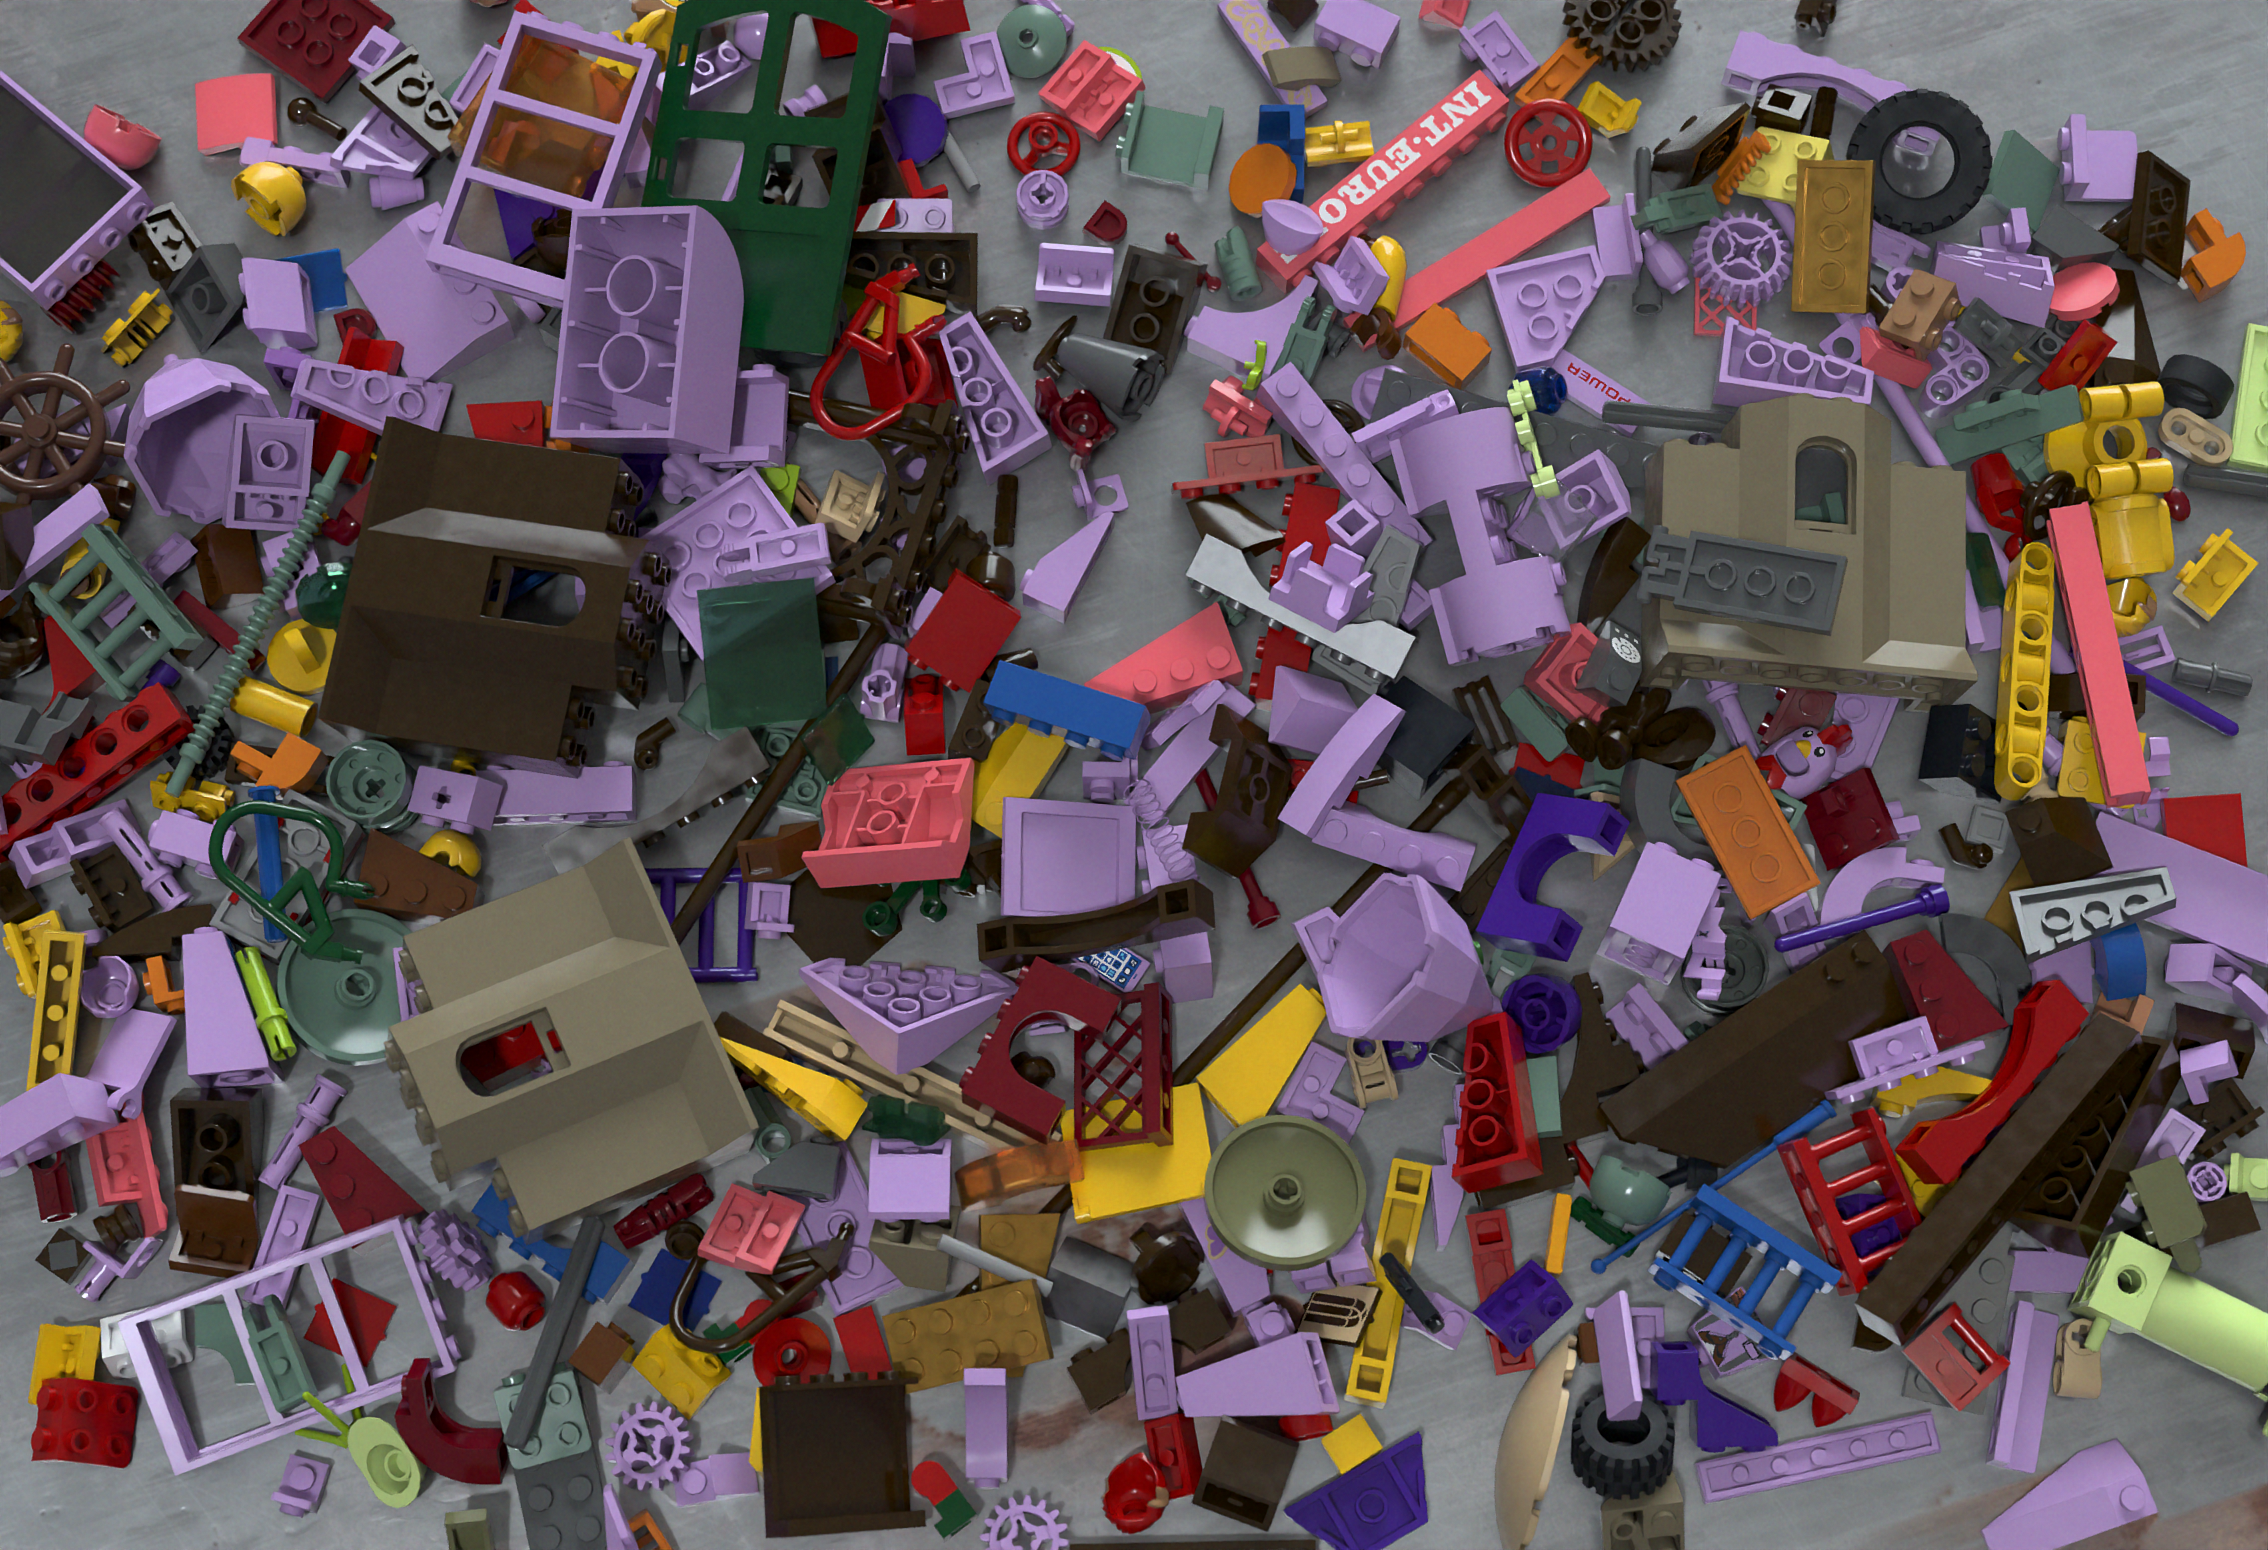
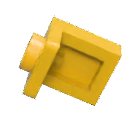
M1599 81L1590 83L1577 109L1584 115L1590 126L1609 139L1622 133H1628L1635 126L1638 120L1636 113L1642 102L1637 98L1624 101Z

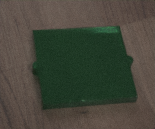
M842 693L799 737L811 757L810 764L817 767L826 784L830 786L875 742L863 721L865 719L864 714L858 712L851 698L846 693Z

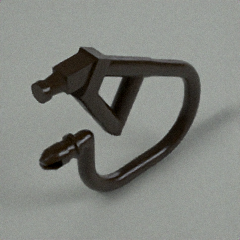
M846 1222L841 1223L838 1228V1234L835 1238H831L826 1252L820 1246L798 1253L782 1256L772 1275L745 1271V1275L773 1303L737 1333L721 1339H707L696 1336L687 1330L683 1322L682 1316L685 1304L702 1268L709 1261L697 1254L689 1262L669 1307L668 1318L673 1335L687 1348L704 1353H723L741 1347L775 1319L786 1313L826 1279L832 1283L842 1275L841 1269L850 1250L848 1245L850 1237L855 1232V1227ZM811 1265L815 1267V1269L787 1291L771 1277Z

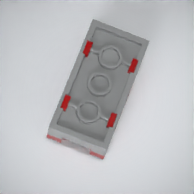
M288 789L280 804L317 811L327 817L338 829L344 843L345 853L342 877L366 836L358 823ZM277 817L283 885L303 866L312 873L325 906L332 892L327 891L325 888L330 860V845L326 836L316 826L307 822ZM256 843L237 877L261 895ZM229 889L209 925L218 928V931H223L233 943L243 948L258 947L262 958L279 966L283 953L291 939L288 937L283 942L268 943L264 937L263 916ZM300 890L285 907L286 915L303 928L313 919L303 893Z

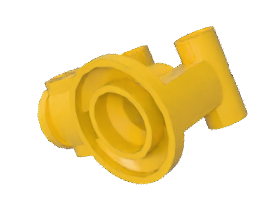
M2155 381L2083 388L2078 395L2084 421L2047 433L2044 436L2043 453L2049 474L2059 470L2068 471L2074 476L2076 487L2088 490L2090 495L2088 502L2093 503L2089 505L2105 580L2165 573L2172 569L2175 559L2170 512L2166 501L2158 498L2154 493H2164L2171 490L2174 481L2173 468L2167 458L2146 459L2148 450L2147 439L2144 429L2138 420L2141 417L2159 416L2164 408L2163 389ZM2107 430L2115 437L2118 447L2117 459L2109 456L2104 450L2103 436Z

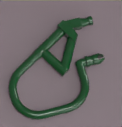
M262 800L245 801L225 811L216 821L211 831L208 846L211 867L220 881L301 947V953L311 961L314 958L340 963V961L355 962L354 964H361L363 949L357 948L356 950L343 946V943L329 941L335 932L314 877L308 869L301 866L274 897L268 901L228 869L223 858V842L226 832L241 817L250 814H263L307 822L320 829L330 845V860L325 882L326 890L341 894V897L344 898L345 896L361 900L373 898L374 893L363 892V890L375 892V888L369 883L350 881L348 878L340 880L345 853L344 843L336 826L317 811ZM300 890L303 893L316 927V931L312 935L282 912Z

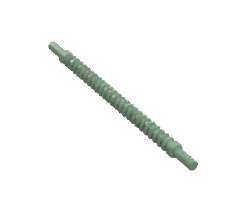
M337 450L321 483L314 485L311 491L313 499L307 500L309 508L302 510L303 519H297L299 528L292 529L294 537L287 539L289 547L282 549V552L285 554L284 557L277 558V562L280 564L279 567L272 568L273 573H275L274 577L267 578L270 585L262 588L265 595L257 598L260 605L253 606L255 614L254 616H248L250 624L249 626H243L245 634L238 636L240 644L233 645L235 654L228 655L230 664L223 665L225 673L224 675H218L220 683L213 685L215 693L208 695L210 703L203 704L205 713L198 714L200 723L193 724L194 734H188L189 743H184L179 751L181 759L164 791L165 793L179 798L195 765L202 763L206 755L203 749L204 747H210L208 738L215 737L213 728L220 727L218 719L219 717H225L223 709L224 707H230L228 699L235 697L233 689L240 687L238 679L245 678L243 669L250 668L248 659L255 658L253 650L260 648L258 640L265 638V634L262 632L264 629L270 628V625L267 623L268 620L275 619V615L272 613L273 610L280 609L277 603L278 600L285 599L282 592L290 589L287 582L295 579L292 572L299 571L297 563L298 561H304L302 553L309 551L307 543L314 541L312 533L319 532V528L316 526L317 523L324 522L321 515L329 512L326 506L327 504H333L337 496L335 489L351 459V456L347 453Z

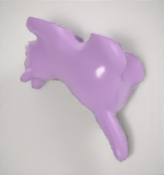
M669 454L668 459L662 463L664 475L659 479L658 487L661 495L670 503L679 504L685 497H692L697 501L736 476L737 469L732 468L728 472L720 473L699 463L698 454Z

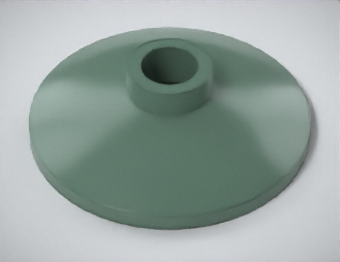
M1025 5L1014 9L1001 21L996 32L1006 69L1012 74L1023 78H1036L1052 71L1062 60L1067 47V33L1063 22L1052 10L1040 5ZM1032 32V41L1024 44L1022 42L1023 35Z

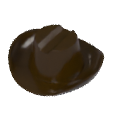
M1682 707L1670 710L1650 725L1644 732L1641 741L1633 745L1632 761L1642 758L1674 770H1685L1692 766L1698 757L1710 749L1716 736L1715 726L1709 715L1701 709Z

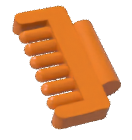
M1755 131L1750 138L1744 136L1717 170L1719 177L1712 185L1717 201L1728 205L1730 202L1729 196L1733 195L1732 187L1738 188V180L1743 181L1745 179L1743 172L1745 174L1750 173L1749 165L1752 167L1756 165L1755 158H1762L1761 151L1766 154L1770 152L1771 146L1765 135Z

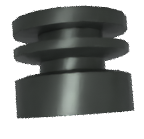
M1731 925L1719 926L1727 936L1724 959L1725 973L1732 974V976H1729L1727 981L1722 983V991L1718 1001L1697 999V992L1701 990L1702 979L1683 976L1693 953L1692 945L1688 949L1680 971L1682 991L1690 1004L1702 1013L1716 1017L1730 1016L1756 999L1765 986L1769 973L1767 952L1759 939L1746 929ZM1702 933L1700 936L1707 937V933ZM1704 958L1703 963L1701 965V967L1707 968L1706 958ZM1714 960V969H1717L1716 960Z

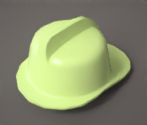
M370 1416L358 1419L350 1427L347 1436L348 1449L353 1460L380 1501L387 1506L395 1508L408 1506L418 1495L421 1482L425 1479L427 1466L415 1457L391 1424L380 1418Z

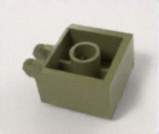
M2173 1155L2130 1171L2129 1173L2133 1181L2127 1182L2126 1186L2134 1205L2144 1207L2148 1219L2141 1221L2149 1243L2152 1245L2159 1244L2160 1249L2164 1251L2171 1249L2180 1270H2183L2184 1273L2195 1274L2196 1271L2202 1268L2201 1264L2203 1263L2201 1262L2202 1258L2199 1257L2200 1252L2195 1240L2204 1236L2208 1226L2180 1158L2177 1155Z

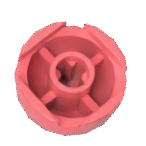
M95 104L87 116L84 125V140L120 169L132 171L141 169L148 164L156 154L162 138L140 124H134L124 119V116Z

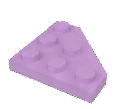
M1595 245L1486 270L1487 284L1516 374L1527 372V369L1531 371L1539 369L1538 367L1552 366L1604 285L1605 275Z

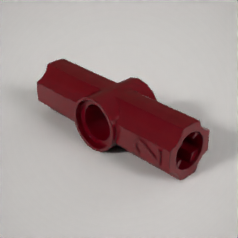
M66 1148L56 1152L57 1159L55 1164L48 1169H42L41 1167L43 1158L27 1164L32 1170L40 1219L43 1223H57L78 1215L70 1174L72 1159Z

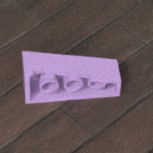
M971 311L945 326L939 332L940 339L986 484L989 486L998 480L999 475L1009 474L1051 449L1050 437Z
M1729 316L1726 317L1720 337L1713 404L1740 407L1749 403L1792 396L1797 393H1809L1817 399L1830 400L1834 397H1847L1852 399V402L1871 405L1874 371L1829 354L1825 357L1808 351V346L1795 341L1793 344H1789L1771 337L1772 333L1758 327L1755 331L1739 325L1740 321Z

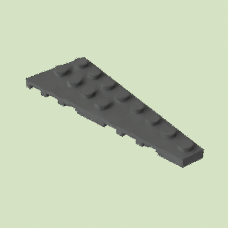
M1385 368L1369 424L1447 389L1457 406L1459 414L1494 407L1510 408V404ZM1536 410L1528 412L1543 467L1552 465L1554 473L1557 474L1599 449L1615 464L1626 487L1645 488L1646 467L1661 446ZM1522 414L1513 417L1515 422L1523 420ZM1393 455L1372 464L1384 480H1399Z

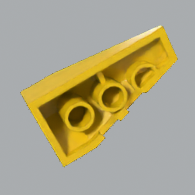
M1015 722L1013 726H1010L995 739L984 763L973 760L972 820L1002 839L1003 798L1038 799L1069 746L1063 741V737L1050 734L1049 738L1041 737L1028 731V726Z
M719 1037L730 1062L819 1132L834 1142L845 1141L868 1105L861 1098L864 1092L856 1084L847 1078L841 1082L831 1076Z

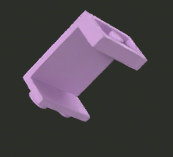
M755 364L752 370L741 371V368L738 367L729 454H699V463L716 470L747 469L751 465L754 468L785 467L789 377L775 371V366L768 364Z

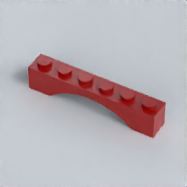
M2060 979L2038 981L2014 1009L2013 1030L2008 1051L1999 1071L1988 1087L1973 1102L1953 1114L1935 1120L1919 1121L1894 1151L1924 1184H1949L1961 1174V1166L1964 1162L1986 1144L1985 1138L1991 1130L2002 1124L2009 1117V1109L2013 1104L2032 1090L2034 1087L2033 1081L2039 1073L2049 1068L2057 1060V1052L2061 1047L2080 1033L2082 1029L2080 1025L2090 1013Z

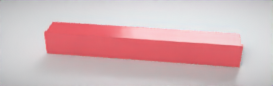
M2088 501L2078 505L2049 509L2050 520H2047L2045 524L2051 551L2054 554V566L2106 808L2140 803V805L2147 804L2151 788Z

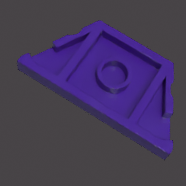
M550 140L505 176L592 202L606 161ZM493 188L509 253L514 262L535 246L531 224L540 216L544 222L556 218V210L561 208Z
M1418 1431L1287 1507L1283 1510V1513L1288 1519L1335 1550H1382L1428 1523L1421 1434Z

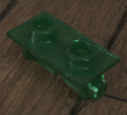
M885 1094L870 1097L867 1108L869 1112H872L873 1118L862 1126V1130L877 1133L880 1137H896L910 1140L918 1146H932L951 1130V1126L944 1124L945 1113L940 1111L938 1106L911 1101L908 1103V1113H905L904 1099Z

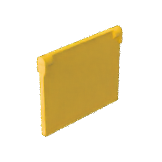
M1198 1082L1173 1087V1145L1158 1147L1152 1142L1078 1152L1074 1149V1109L1066 1110L1060 1123L1073 1198L1074 1219L1077 1224L1204 1198L1205 1175L1212 1154ZM1122 1099L1112 1100L1100 1112L1113 1121L1127 1103ZM1142 1102L1138 1105V1107H1139L1141 1110H1142ZM1134 1110L1119 1128L1126 1134L1142 1132V1116ZM1098 1115L1086 1127V1139L1097 1138L1108 1126Z

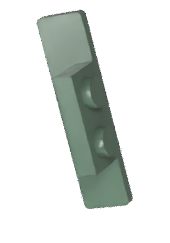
M2067 385L2040 395L2026 394L2022 392V389H2015L2000 394V400L1990 404L1987 401H1979L1966 405V412L1954 415V424L1937 429L1936 437L1940 450L1948 463L1953 465L2084 421V415L2075 385Z

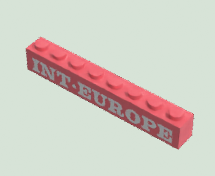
M1479 69L1308 207L1319 216L1323 224V233L1310 250L1300 255H1286L1277 252L1266 241L1257 248L1256 264L1286 295L1300 284L1305 275L1313 277L1314 270L1312 268L1316 261L1327 265L1334 263L1340 256L1341 250L1345 247L1350 236L1358 238L1362 234L1367 235L1372 224L1377 220L1381 222L1387 220L1397 209V204L1406 197L1408 199L1414 198L1424 188V182L1433 175L1439 177L1445 173L1451 166L1452 160L1461 152L1464 155L1471 152L1479 143V138L1488 130L1491 133L1498 130L1507 120L1506 114L1509 99Z

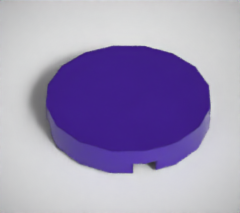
M916 93L901 94L884 105L903 150L897 160L898 162L912 158L915 168L928 164V161L933 159L935 155L938 156L941 153L948 137L947 120L940 107L931 99Z

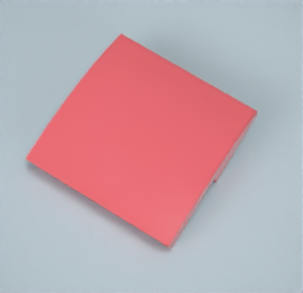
M1084 40L1039 91L1038 95L1057 113L1100 142L1125 113L1127 103L1135 101L1137 90L1144 91L1146 87L1142 79L1116 65L1110 54Z
M271 73L233 75L195 83L197 143L200 153L209 156L237 147L242 150L246 137L271 140L273 145L278 144L274 75Z
M732 1183L698 1247V1256L732 1268L772 1275L806 1205L772 1191H768L765 1197Z

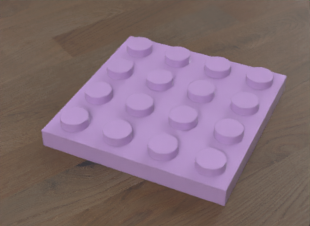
M752 465L640 537L641 539H649L670 560L672 578L669 586L664 587L662 596L664 609L705 667L836 582L826 565L759 578L753 577L749 581H739L738 583H728L723 580L722 570L724 568L749 562L750 556L744 560L731 562L722 560L720 557L721 546L748 540L747 537L797 527Z

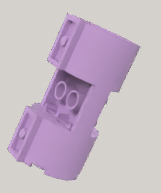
M1494 407L1458 414L1423 425L1404 434L1399 439L1390 441L1389 444L1408 515L1418 519L1425 516L1450 513L1466 575L1448 581L1438 588L1429 590L1448 664L1456 667L1479 661L1478 656H1485V658L1493 657V659L1554 642L1552 634H1560V637L1570 635L1572 632L1562 598L1564 596L1562 586L1567 585L1561 562L1555 563L1554 558L1548 555L1519 560L1514 542H1508L1504 528L1509 526L1508 516L1503 504L1498 505L1497 500L1516 494L1533 485L1530 475L1536 473V465L1531 451L1525 452L1524 447L1521 446L1511 408Z

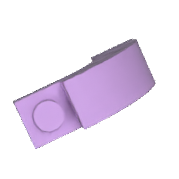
M1355 499L1325 522L1331 543H1336L1364 557L1365 562L1382 534L1380 522ZM1412 579L1400 624L1408 631L1434 611L1430 594L1414 579Z
M1886 847L1864 853L1844 866L1826 889L1816 913L1818 926L1861 914L1865 897L1881 888L1898 887L1921 890L1934 884L1942 885L1945 868L1935 867L1933 862L1923 859L1911 860L1910 863H1906V847ZM1860 931L1836 937L1833 939L1847 941L1851 937L1858 934Z

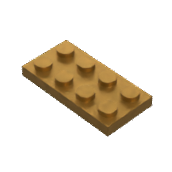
M1798 160L1791 312L1869 314L1876 161Z
M1036 1278L882 1316L894 1371L902 1370V1378H918V1384L904 1385V1395L963 1381L964 1368L1008 1370L1054 1358Z

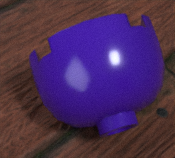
M1549 973L1524 976L1520 980L1513 982L1502 998L1501 1006L1503 1012L1505 1011L1522 1029L1525 1051L1538 1054L1557 1050L1572 1040L1580 1028L1582 1018L1580 998L1573 986L1560 976Z

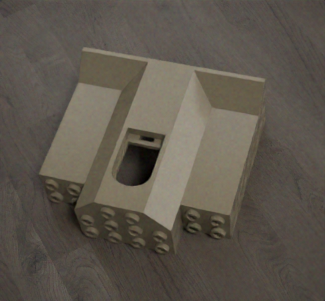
M1797 393L1792 396L1740 406L1722 430L1721 443H1709L1705 446L1693 445L1685 439H1672L1663 442L1645 471L1644 530L1650 535L1654 525H1661L1669 529V535L1689 538L1690 532L1696 531L1845 556L1848 563L1831 636L1677 610L1674 608V601L1652 598L1651 604L1642 603V672L1640 674V686L1678 690L1686 679L1901 698L1904 699V711L1930 713L1931 706L1952 705L1978 681V673L1965 648V471H1955L1948 465H1936L1931 468L1916 467L1915 463L1908 461L1891 464V420L1867 404L1852 402V399L1847 397H1834L1830 400L1817 399L1809 393ZM1809 448L1830 450L1844 460L1846 466V524L1795 520L1796 457L1802 450ZM1648 542L1643 548V567L1658 568L1659 563L1646 560Z
M631 837L623 839L581 867L403 936V950L398 951L401 960L398 964L407 984L413 982L415 985L416 997L413 999L419 1015L388 1027V1041L383 1042L386 1050L383 1053L392 1074L399 1072L401 1076L399 1079L401 1085L399 1091L407 1110L414 1108L416 1111L415 1120L417 1124H414L422 1146L425 1147L430 1144L433 1151L430 1153L432 1157L430 1164L438 1183L445 1181L449 1191H452L493 1174L494 1178L491 1179L499 1201L506 1199L509 1205L508 1211L510 1215H507L510 1228L515 1238L523 1237L526 1246L580 1224L583 1218L587 1216L597 1217L678 1183L693 1174H699L749 1153L759 1125ZM531 1022L553 1072L495 1096L482 1097L474 1094L466 1086L459 1069L460 1058L463 1052L470 1046ZM553 1030L563 1050L558 1053H554L546 1034Z

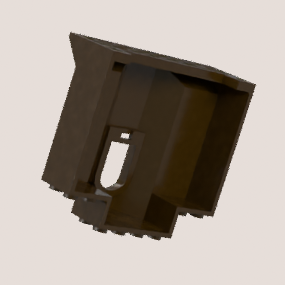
M386 416L318 719L353 742L371 739L387 743L394 750L578 779L580 768H584L588 757V748L585 745L588 730L591 731L596 720V710L593 705L600 704L639 710L640 700L645 699L648 692L649 682L646 672L648 662H652L656 654L654 634L656 625L660 624L663 620L664 602L662 601L664 587H668L671 582L672 565L669 564L670 560L649 539L634 538L636 532V524L633 520L636 506L641 505L644 494L641 480L621 458L443 434L396 417ZM514 568L572 575L580 578L585 585V600L576 618L567 625L559 627L503 619ZM493 580L501 581L496 602L489 601Z

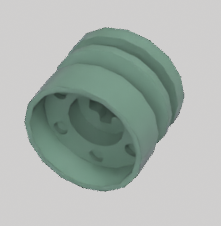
M371 739L354 742L342 749L330 763L326 776L327 794L333 805L347 818L358 823L363 832L369 834L372 827L385 835L397 834L409 827L419 815L407 811L417 771L387 743ZM383 789L385 794L379 798L377 792Z

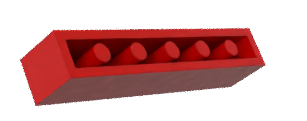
M1295 482L1294 493H1286L1282 516L1289 517L1287 530L1279 529L1286 542L1278 545L1275 549L1277 552H1282L1280 565H1272L1269 587H1272L1281 580L1290 552L1306 541L1313 544L1309 560L1323 566L1328 548L1331 546L1325 522L1337 513L1340 498L1339 489ZM1285 626L1282 627L1280 632L1268 627L1267 636H1259L1255 659L1262 660L1260 673L1252 672L1248 695L1255 696V704L1257 706L1254 709L1271 711L1276 666L1281 665L1305 673L1308 672L1312 648L1295 640L1297 632Z

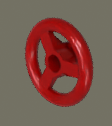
M1046 111L1031 113L1021 118L1012 127L1007 139L1008 157L1013 166L1025 176L1033 171L1047 170L1061 177L1075 165L1081 148L1080 138L1073 124L1059 114ZM1052 124L1060 127L1066 133L1069 143L1058 141V132ZM1030 127L1028 133L1030 152L1022 160L1018 152V140L1023 131ZM1046 140L1049 144L1042 146L1038 142ZM1051 154L1067 156L1062 163L1053 168L1038 169L1033 167L1041 157H1048Z

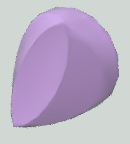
M1285 199L1267 200L1262 203V221L1265 238L1268 244L1279 253L1300 255L1310 250L1323 233V224L1319 216L1303 204Z

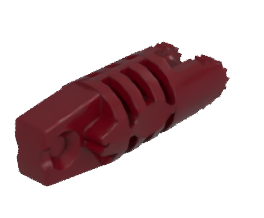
M696 1173L669 1187L667 1189L668 1192L665 1194L659 1193L657 1198L654 1200L652 1198L647 1201L648 1204L645 1206L639 1205L617 1222L613 1228L624 1247L628 1250L660 1235V1231L664 1230L666 1232L669 1226L679 1222L680 1219L684 1218L686 1220L708 1204H711L715 1197L712 1190L706 1187L707 1183L701 1173Z

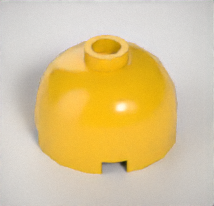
M263 161L250 165L232 179L231 188L237 201L244 197L250 206L245 212L254 222L271 235L277 236L281 232L282 237L285 236L303 217L306 208V195L301 186L303 179L292 167L288 166L285 168L274 162Z

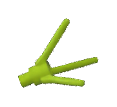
M344 1363L341 1365L348 1394L356 1391L347 1364ZM305 1391L302 1394V1398L341 1431L342 1434L338 1436L302 1428L294 1431L295 1435L335 1444L347 1449V1436L350 1427L358 1419L363 1418L360 1407L351 1410L354 1421L348 1426L316 1397Z

